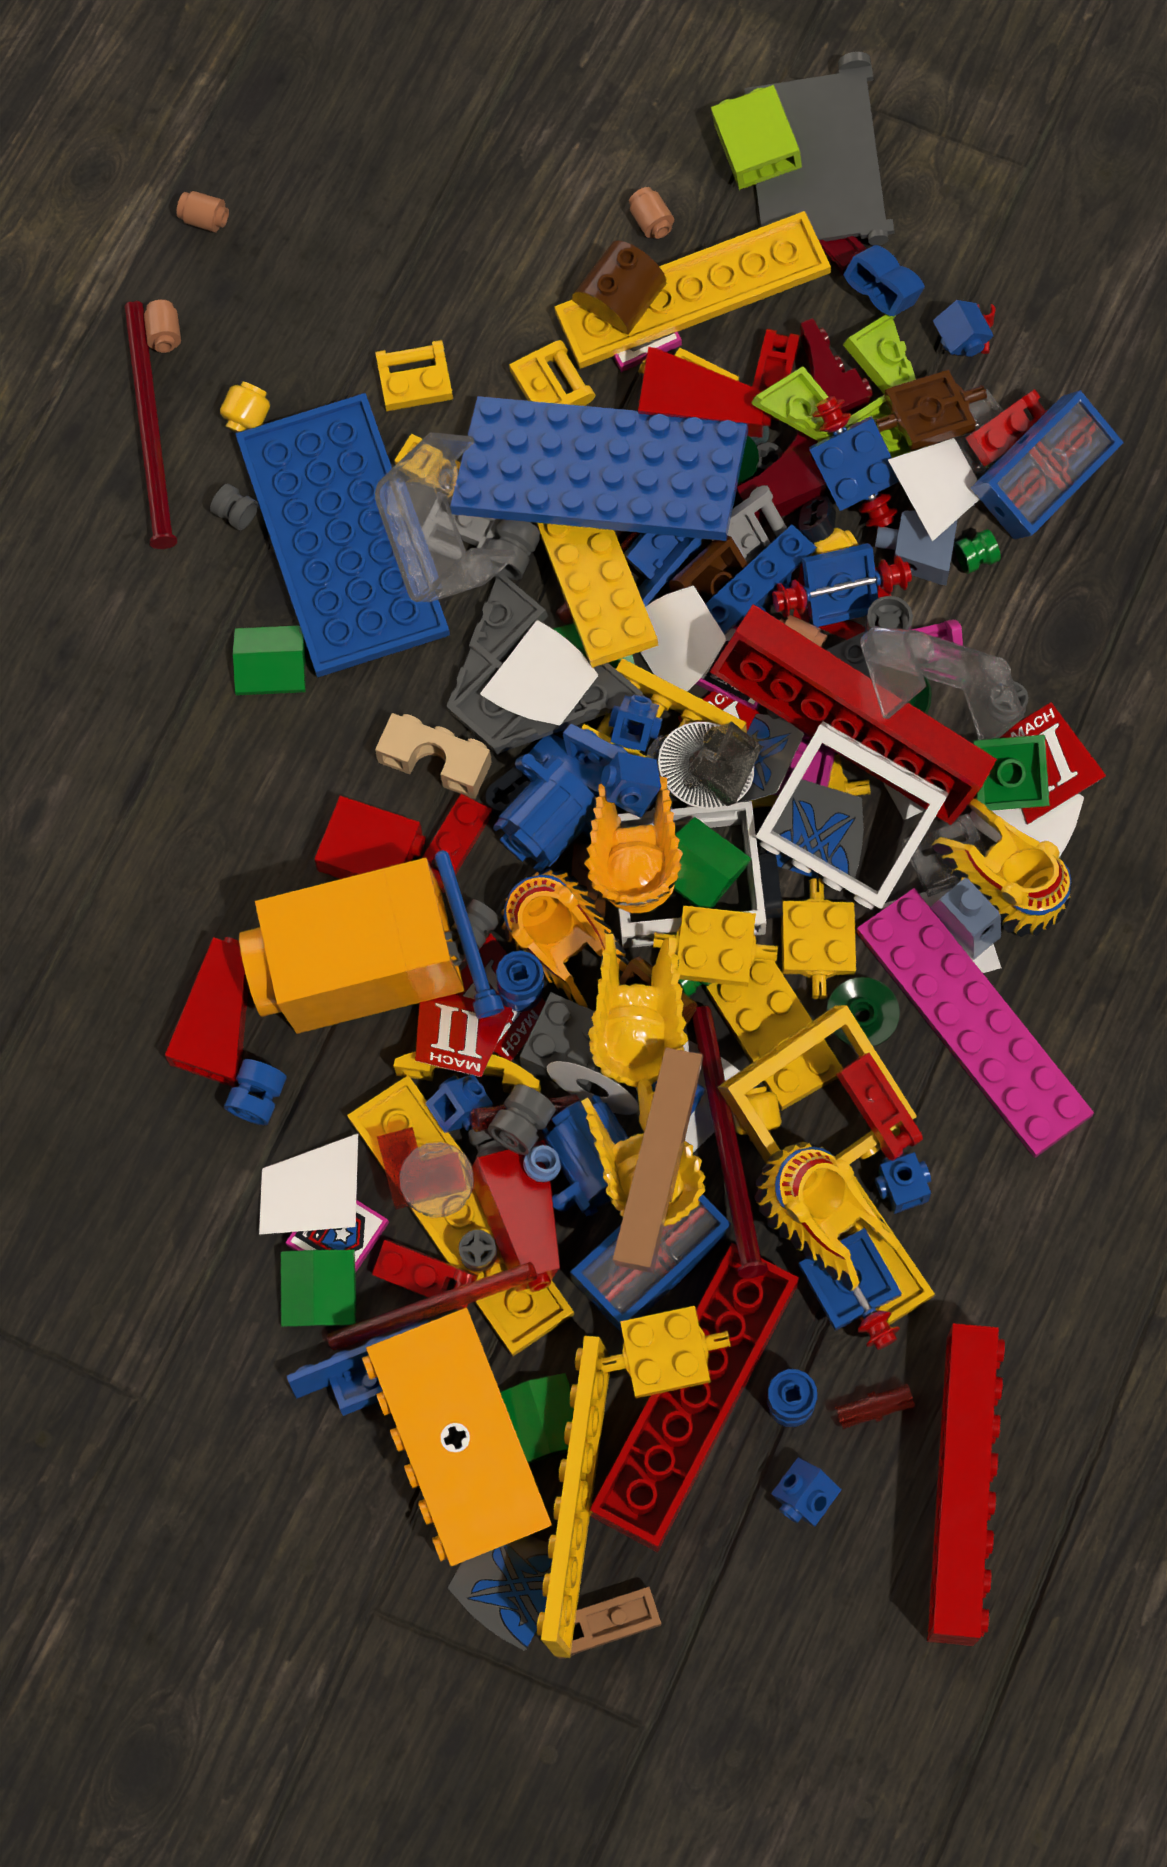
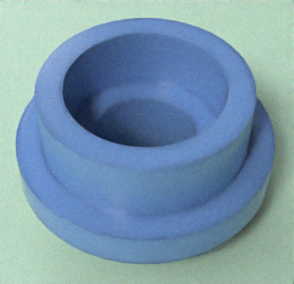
M542 1145L533 1147L529 1154L525 1155L523 1166L527 1175L533 1180L549 1182L558 1175L561 1163L557 1152L553 1148ZM536 1162L544 1163L546 1169L540 1168Z

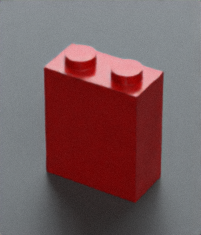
M340 796L314 860L319 872L343 879L412 861L414 855L420 856L426 837L422 835L419 821Z

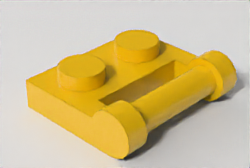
M442 340L433 341L432 345L391 353H386L385 350L375 352L386 411L453 399ZM435 359L436 365L394 373L389 372L390 366Z
M555 341L509 364L511 374L528 401L585 406L594 400L595 393L589 385H585L567 356L568 349L563 341ZM555 361L573 392L565 393L547 362Z

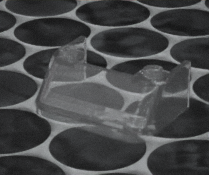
M430 432L376 486L375 501L408 595L415 602H432L483 586L516 558L515 551L471 548L466 552L454 516L451 513L447 499L453 495L456 481L459 477L455 460L475 443L473 436Z
M874 626L860 639L883 718L889 719L926 687L925 677L964 691L979 740L1000 738L1025 717L1011 676L1010 666L1001 657H996L916 630Z

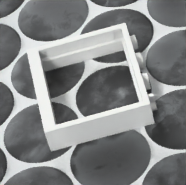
M822 721L757 833L756 838L762 840L760 846L775 855H779L782 852L793 858L791 863L798 869L806 873L814 870L824 876L822 881L831 888L838 891L845 888L854 893V900L869 909H872L874 905L881 909L946 800L948 792ZM822 743L929 803L928 808L879 891L872 889L772 831Z
M752 801L736 802L720 809H702L688 805L687 808L678 809L671 807V812L674 813L675 831H680L694 817L710 828L742 825L745 854L752 858L747 866L752 911L743 912L756 913L754 934L764 935L766 933V915ZM655 808L647 811L641 818L628 811L618 814L621 818V828L635 827L642 824L653 826ZM618 908L622 948L652 946L655 932L676 935L682 922V918L631 922L630 913Z

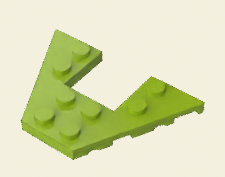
M887 314L850 336L843 344L884 395L885 389L916 380L911 362L905 356V342L900 341L893 320L896 315L889 316ZM803 366L756 395L751 402L757 408L818 442L834 435L833 432L820 431L819 428L824 422L821 417H813L812 415L817 411L816 404L828 398V396ZM884 395L853 414L845 427L848 428L870 416L873 419H878L890 415L891 410ZM895 427L880 432L892 458L913 452L898 428Z

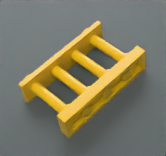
M623 658L621 659L616 670L642 691L645 696L651 698L652 703L659 705L656 717L660 718L662 713L670 708L682 714L681 718L683 720L679 727L693 722H710L721 725L734 732L742 740L747 733V726L743 720ZM611 713L604 716L597 730L583 724L581 729H589L599 738L614 744L609 737L614 727L609 726ZM623 747L628 754L647 757L641 754L640 750ZM705 750L692 773L706 778L718 755L713 751Z

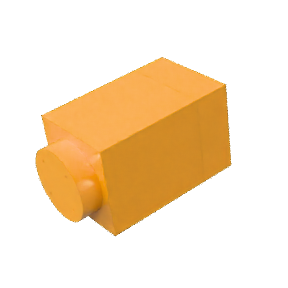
M427 858L257 900L255 905L260 927L239 933L243 966L259 1015L264 1017L282 1012L296 1034L464 992L459 966H454L452 960H456L454 956L450 957L447 942L453 941L452 939L446 940L445 932H450V926L442 892Z

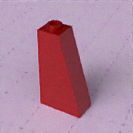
M648 347L638 409L639 414H663L668 417L679 418L697 417L702 420L713 421L731 420L735 423H746L748 425L747 436L759 438L763 437L764 426H770L772 415L751 403L756 395L762 392L761 390L655 347Z
M213 937L165 1053L170 1066L231 1087H238L239 1085L236 1081V1076L242 1064L249 989L238 940L225 937L223 941Z
M544 1140L536 1142L533 1147L542 1145L546 1146ZM509 1149L477 1157L468 1174L516 1292L526 1289L536 1292L545 1289L551 1284V1280L560 1268L551 1182H538L530 1178L523 1166L525 1155L517 1154ZM536 1162L540 1168L546 1169L544 1163Z

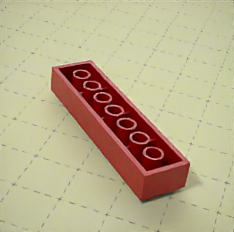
M754 604L710 671L811 737L814 736L819 725L824 721L948 792L947 798L936 816L949 825L955 822L982 788L997 760ZM827 746L924 809L928 808L929 803Z
M733 1243L730 1245L696 1309L699 1326L705 1333V1336L728 1331L731 1347L709 1351L707 1365L711 1379L710 1383L650 1395L589 1510L590 1517L657 1553L798 1285L799 1277L762 1258L761 1261L766 1263L768 1271L765 1274L754 1278L740 1277L737 1271L741 1266L738 1247Z
M953 1323L946 1339L927 1642L974 1646L981 1637H984V1633L988 1632L989 1609H983L982 1607L983 1598H986L987 1593H990L991 1570L985 1569V1559H988L989 1554H992L994 1531L987 1530V1522L991 1520V1515L995 1514L996 1492L989 1491L990 1482H993V1478L997 1476L998 1453H992V1444H995L996 1438H999L1001 1418L1000 1415L994 1414V1406L997 1407L998 1400H1001L1003 1377L996 1376V1369L1000 1368V1362H1003L1005 1352V1339H998L999 1327Z

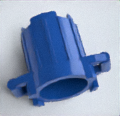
M526 754L516 759L515 766L526 775L531 783L501 813L493 829L496 831L503 829L505 834L500 838V841L522 862L526 857L537 861L538 863L534 870L541 872L546 866L550 867L582 832L591 840V821L596 819L593 808H596V797L582 781L561 766L564 762L559 757L552 755L550 759L546 758L540 764L533 755Z
M592 1096V1100L595 1103L593 1107L607 1129L611 1140L616 1144L619 1141L628 1139L629 1137L609 1105L603 1103L600 1096ZM578 1101L554 1116L552 1121L556 1127L551 1132L547 1128L542 1129V1134L545 1137L546 1146L553 1148L557 1152L561 1163L560 1168L571 1185L560 1194L552 1197L553 1207L559 1212H566L570 1207L577 1204L582 1213H585L586 1216H591L598 1212L596 1207L611 1201V1199L606 1194L607 1184L603 1179L604 1169L593 1145L595 1141L586 1121L587 1113L581 1102Z

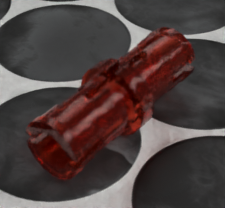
M904 1384V1386L875 1394L874 1391L869 1392L866 1398L838 1405L835 1408L841 1427L844 1430L873 1419L876 1422L882 1421L883 1416L914 1408L915 1404L912 1400L913 1397L908 1384Z

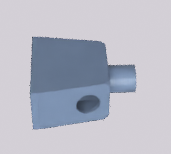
M904 511L902 512L899 530L878 526L875 547L896 550L895 557L900 556L903 562L907 561L909 563L912 576L946 586L957 520L932 541L917 512Z
M966 877L930 907L973 960L1001 938V915L999 911Z

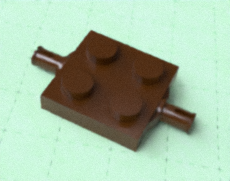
M948 369L885 389L884 398L891 410V414L874 419V422L879 432L895 427L898 428L909 448L913 451L975 431L976 421L969 410V404L987 399V392L983 385L964 391L955 383Z

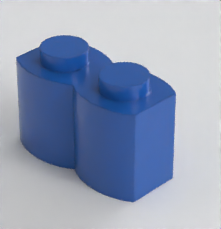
M874 245L853 256L843 274L852 288L861 294L868 295L872 303L881 312L889 316H895L915 305L925 287L915 272L900 266L896 258L888 250L878 245Z

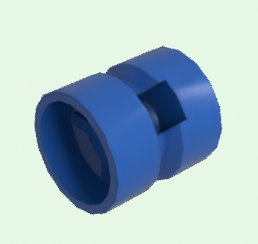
M514 951L505 955L499 962L496 970L498 995L501 996L503 1005L513 1008V1011H528L536 1007L542 999L544 993L543 966L539 959L529 952Z
M244 1059L236 1076L239 1086L231 1088L224 1109L248 1122L268 1125L275 1109V1103L272 1099L280 1096L287 1076L280 1070L265 1063ZM251 1092V1093H253V1094L259 1095V1096H261V1098L259 1099V1098H257V1097H255V1096H252V1095H250V1094H248V1093Z
M787 1369L778 1373L772 1379L768 1388L767 1409L770 1416L778 1424L786 1427H797L804 1424L812 1416L817 1401V1387L813 1379L807 1373L798 1369Z

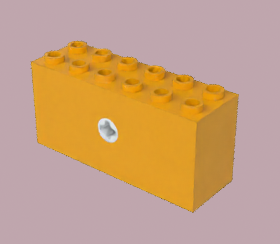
M467 1307L366 1347L369 1355L363 1357L362 1360L369 1378L374 1379L378 1377L383 1391L376 1394L384 1416L391 1413L395 1421L396 1428L391 1429L390 1432L398 1452L404 1449L407 1452L410 1464L405 1465L404 1468L412 1488L420 1486L424 1496V1500L419 1501L418 1505L426 1525L434 1522L438 1532V1536L433 1537L432 1541L440 1561L448 1559L452 1567L552 1526ZM455 1426L457 1431H465L466 1437L461 1439L462 1446L459 1448H455L452 1443L446 1444L444 1442V1438L449 1435L448 1428Z

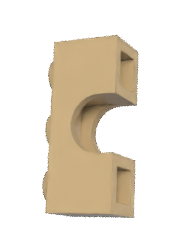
M391 714L375 749L378 763L407 774H411L416 762L422 757L428 755L440 757L445 761L444 768L440 774L442 786L473 799H476L492 763L490 750L482 742L475 739L465 741L457 738L446 728L436 726L435 729L423 725L418 718L408 714H403V716Z

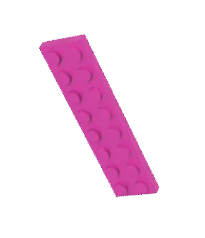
M915 888L857 928L856 933L1034 1158L1093 1116V1110Z

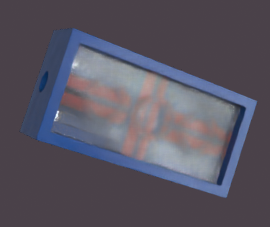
M1076 391L1062 396L971 489L1014 540L1032 536L1124 442L1082 391Z
M703 1194L699 1198V1206L691 1210L688 1216L681 1218L680 1221L673 1225L664 1226L654 1273L615 1265L613 1256L621 1225L571 1271L572 1282L621 1333L620 1321L642 1317L731 1234V1223Z

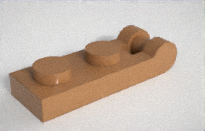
M650 1587L577 1610L575 1625H581L584 1637L572 1641L570 1656L661 1626Z

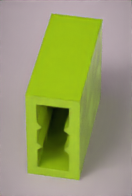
M774 85L754 89L749 94L735 99H726L718 105L711 107L714 126L739 190L802 168L799 147Z

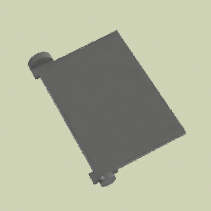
M851 52L843 55L838 61V74L744 88L746 95L757 88L775 86L799 147L802 168L756 184L761 227L805 211L818 240L831 241L844 239L849 236H861V239L868 238L869 244L873 246L887 243L889 240L888 235L895 234L893 219L886 220L867 84V81L874 80L870 56L864 52Z

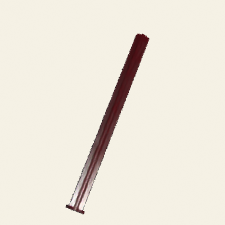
M136 300L125 304V314L153 537L150 538L149 542L152 548L168 549L177 544V537L172 534L150 353L144 321V308L142 302Z
M705 1005L696 1008L692 1019L699 1054H703L702 1070L741 1263L737 1271L738 1275L742 1278H754L765 1274L768 1271L766 1263L761 1261L732 1111L718 1089V1086L725 1082V1076L711 1008Z

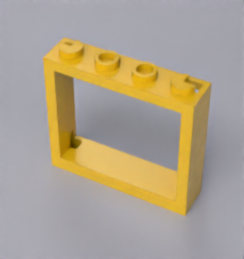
M847 1005L834 1006L718 1086L719 1091L766 1164L770 1156L780 1149L745 1093L840 1027L859 1057L870 1052L911 1118L917 1117ZM897 1124L890 1128L894 1136L900 1134V1128ZM871 1130L837 1154L836 1159H842L848 1164H851L859 1157L866 1159L881 1148L879 1146L880 1142Z

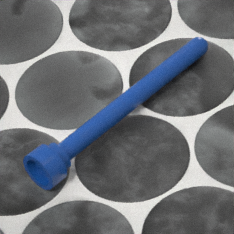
M440 850L436 853L435 860L477 992L474 995V1011L478 1019L494 1016L505 1010L501 996L496 995L495 989L490 988L450 856L447 851Z

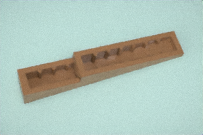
M665 1048L613 1256V1262L616 1266L654 1273L669 1202H672L703 1054Z

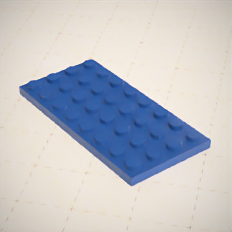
M366 393L235 433L317 678L450 636L446 619Z
M478 396L450 505L451 513L453 515L726 541L748 434V425L746 423H735L731 420L713 421L702 420L697 417L680 418L668 417L663 414L646 415L639 414L635 410Z

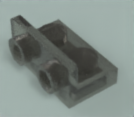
M731 721L719 727H712L706 732L702 739L703 746L701 751L689 765V775L684 784L689 789L703 786L726 806L737 802L762 749L759 743Z

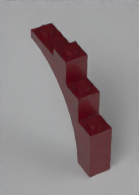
M813 318L802 322L800 325V342L808 359L812 378L828 397L835 396L836 400L844 399L845 402L840 407L842 413H851L852 416L869 405L870 397L873 394L868 380L865 377L861 379L856 368L845 372L841 358L838 355L833 356L829 348L830 340L825 329H819ZM799 431L795 440L776 462L760 475L737 487L736 505L749 498L754 489L766 485L773 494L772 502L781 517L800 510L809 500L825 495L827 484L809 449L810 446L818 443V441ZM761 509L754 513L761 526L768 523Z

